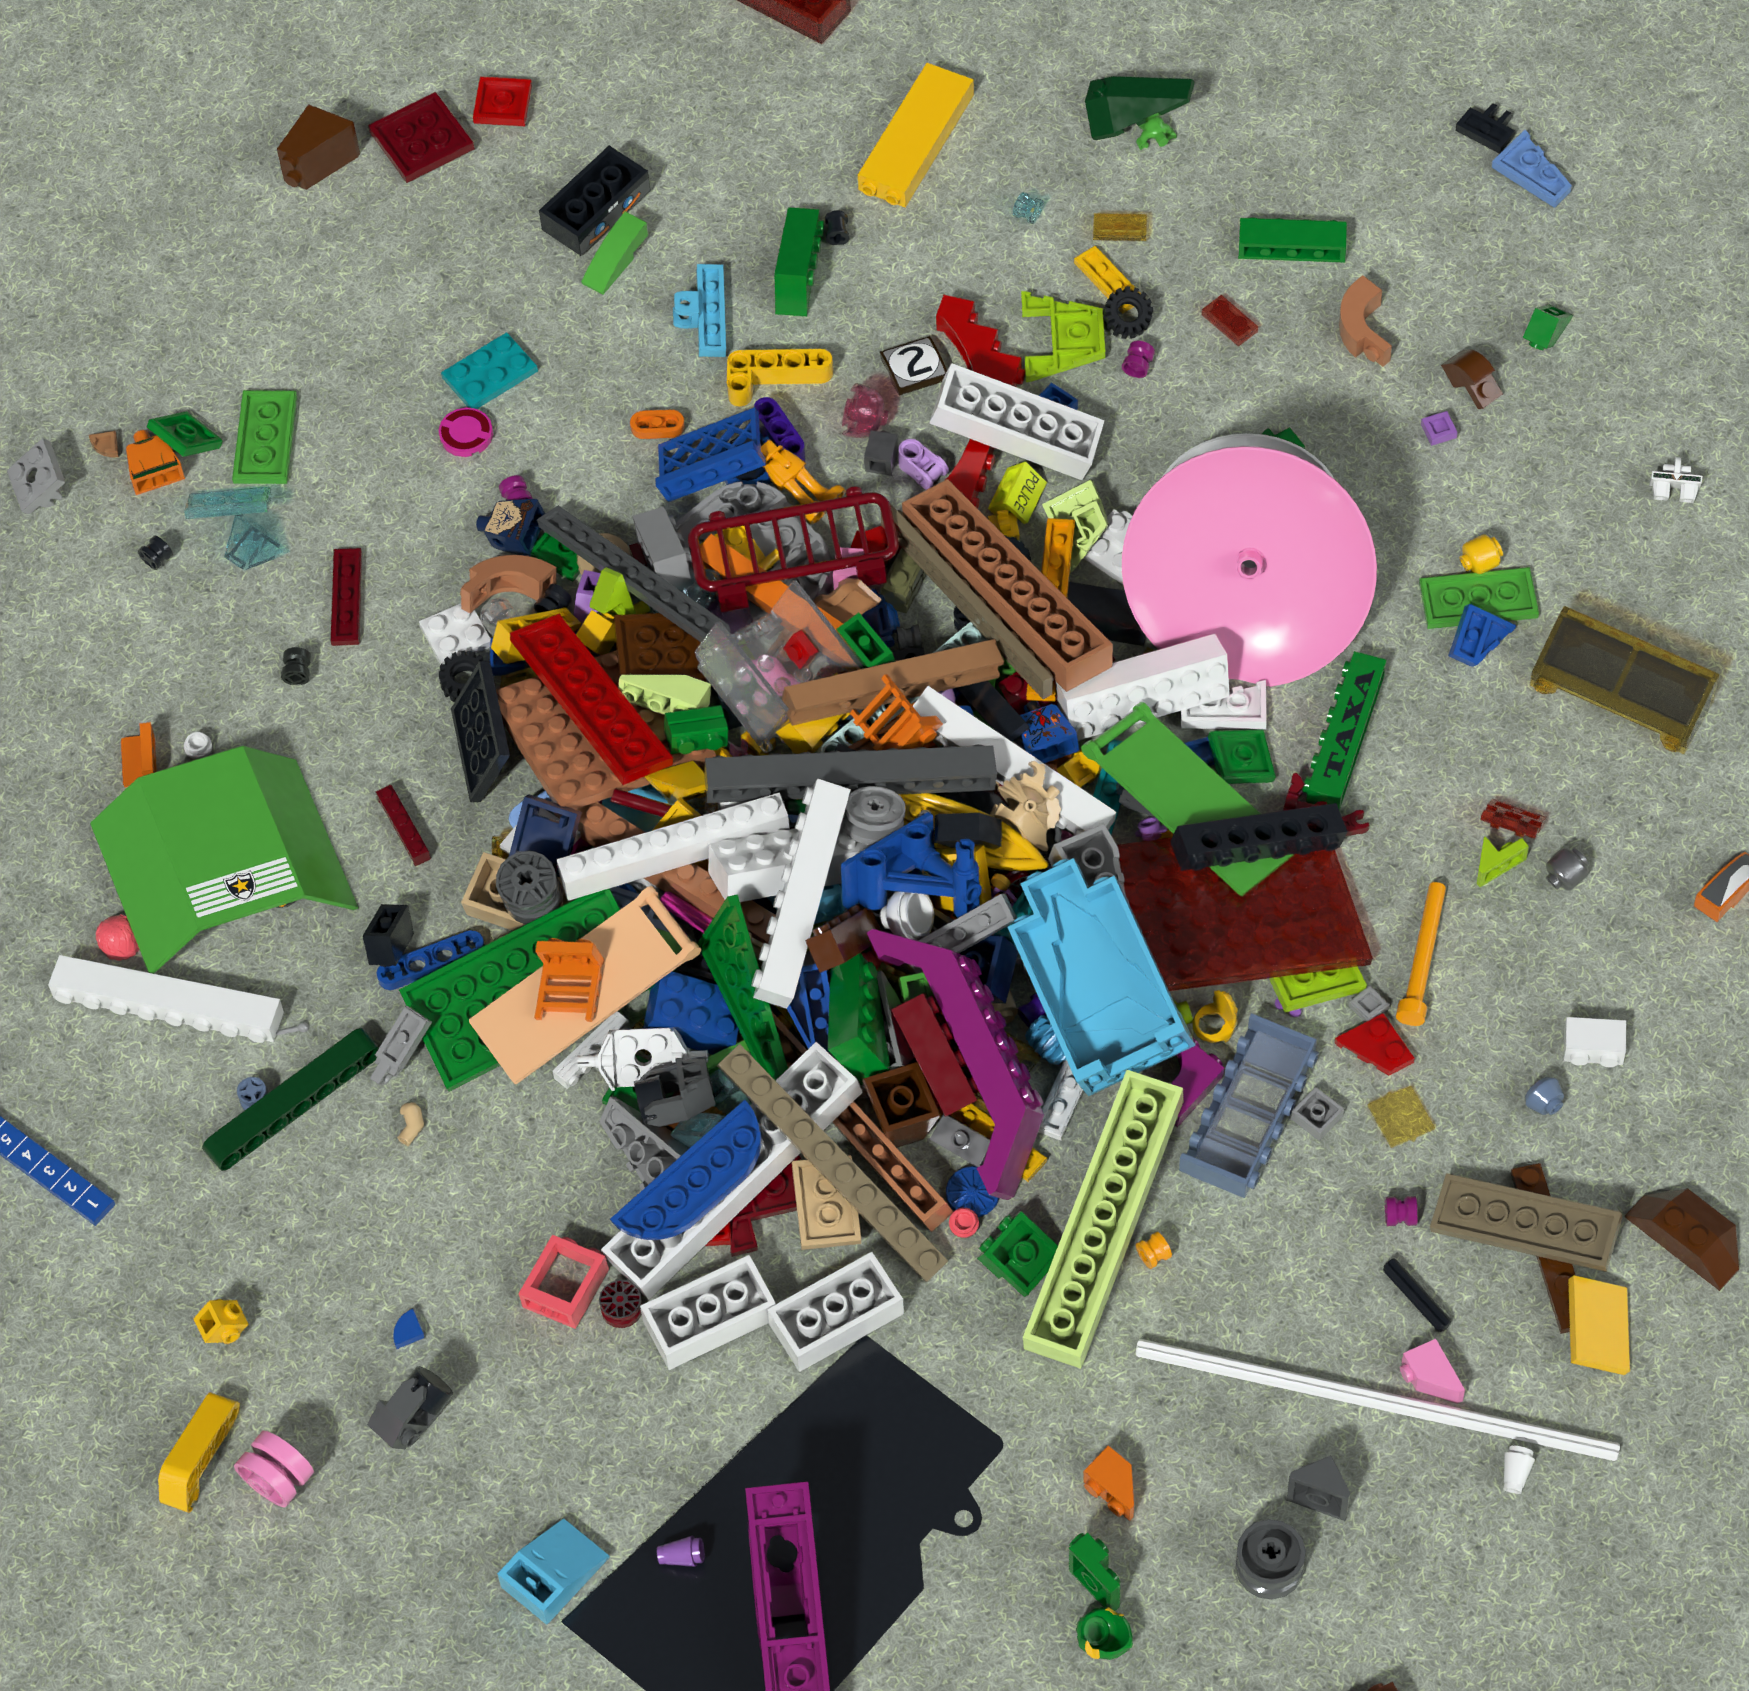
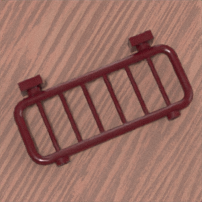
M854 486L846 490V497L726 518L725 513L722 511L712 512L709 515V521L697 524L688 535V545L695 580L703 590L718 592L721 612L748 608L747 586L856 567L857 579L861 580L866 586L887 583L884 561L890 560L895 556L899 548L891 505L882 494L876 492L862 493L860 487ZM875 503L880 507L888 543L885 550L873 553L869 552L860 505ZM854 506L864 554L842 558L832 510ZM827 511L837 559L814 563L805 515ZM799 516L809 564L787 568L777 520ZM772 521L781 569L759 573L750 525ZM745 526L754 574L732 578L723 530ZM713 531L718 533L726 579L711 581L706 578L699 537L702 534Z

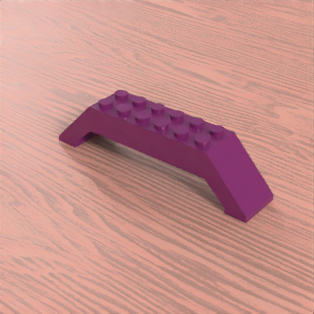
M875 929L868 931L867 935L879 959L896 966L906 963L923 970L995 1124L984 1163L977 1170L989 1195L1005 1200L1013 1198L1044 1117L1040 1107L1043 1105V1101L1037 1090H1032L1028 1081L1031 1079L1030 1073L1023 1063L1020 1064L1016 1056L1018 1048L1011 1037H1007L1004 1031V1027H1006L1005 1020L999 1011L995 1012L991 1003L994 1000L993 995L986 985L983 986L979 975L982 974L980 967L974 959L971 960L965 955L952 950Z

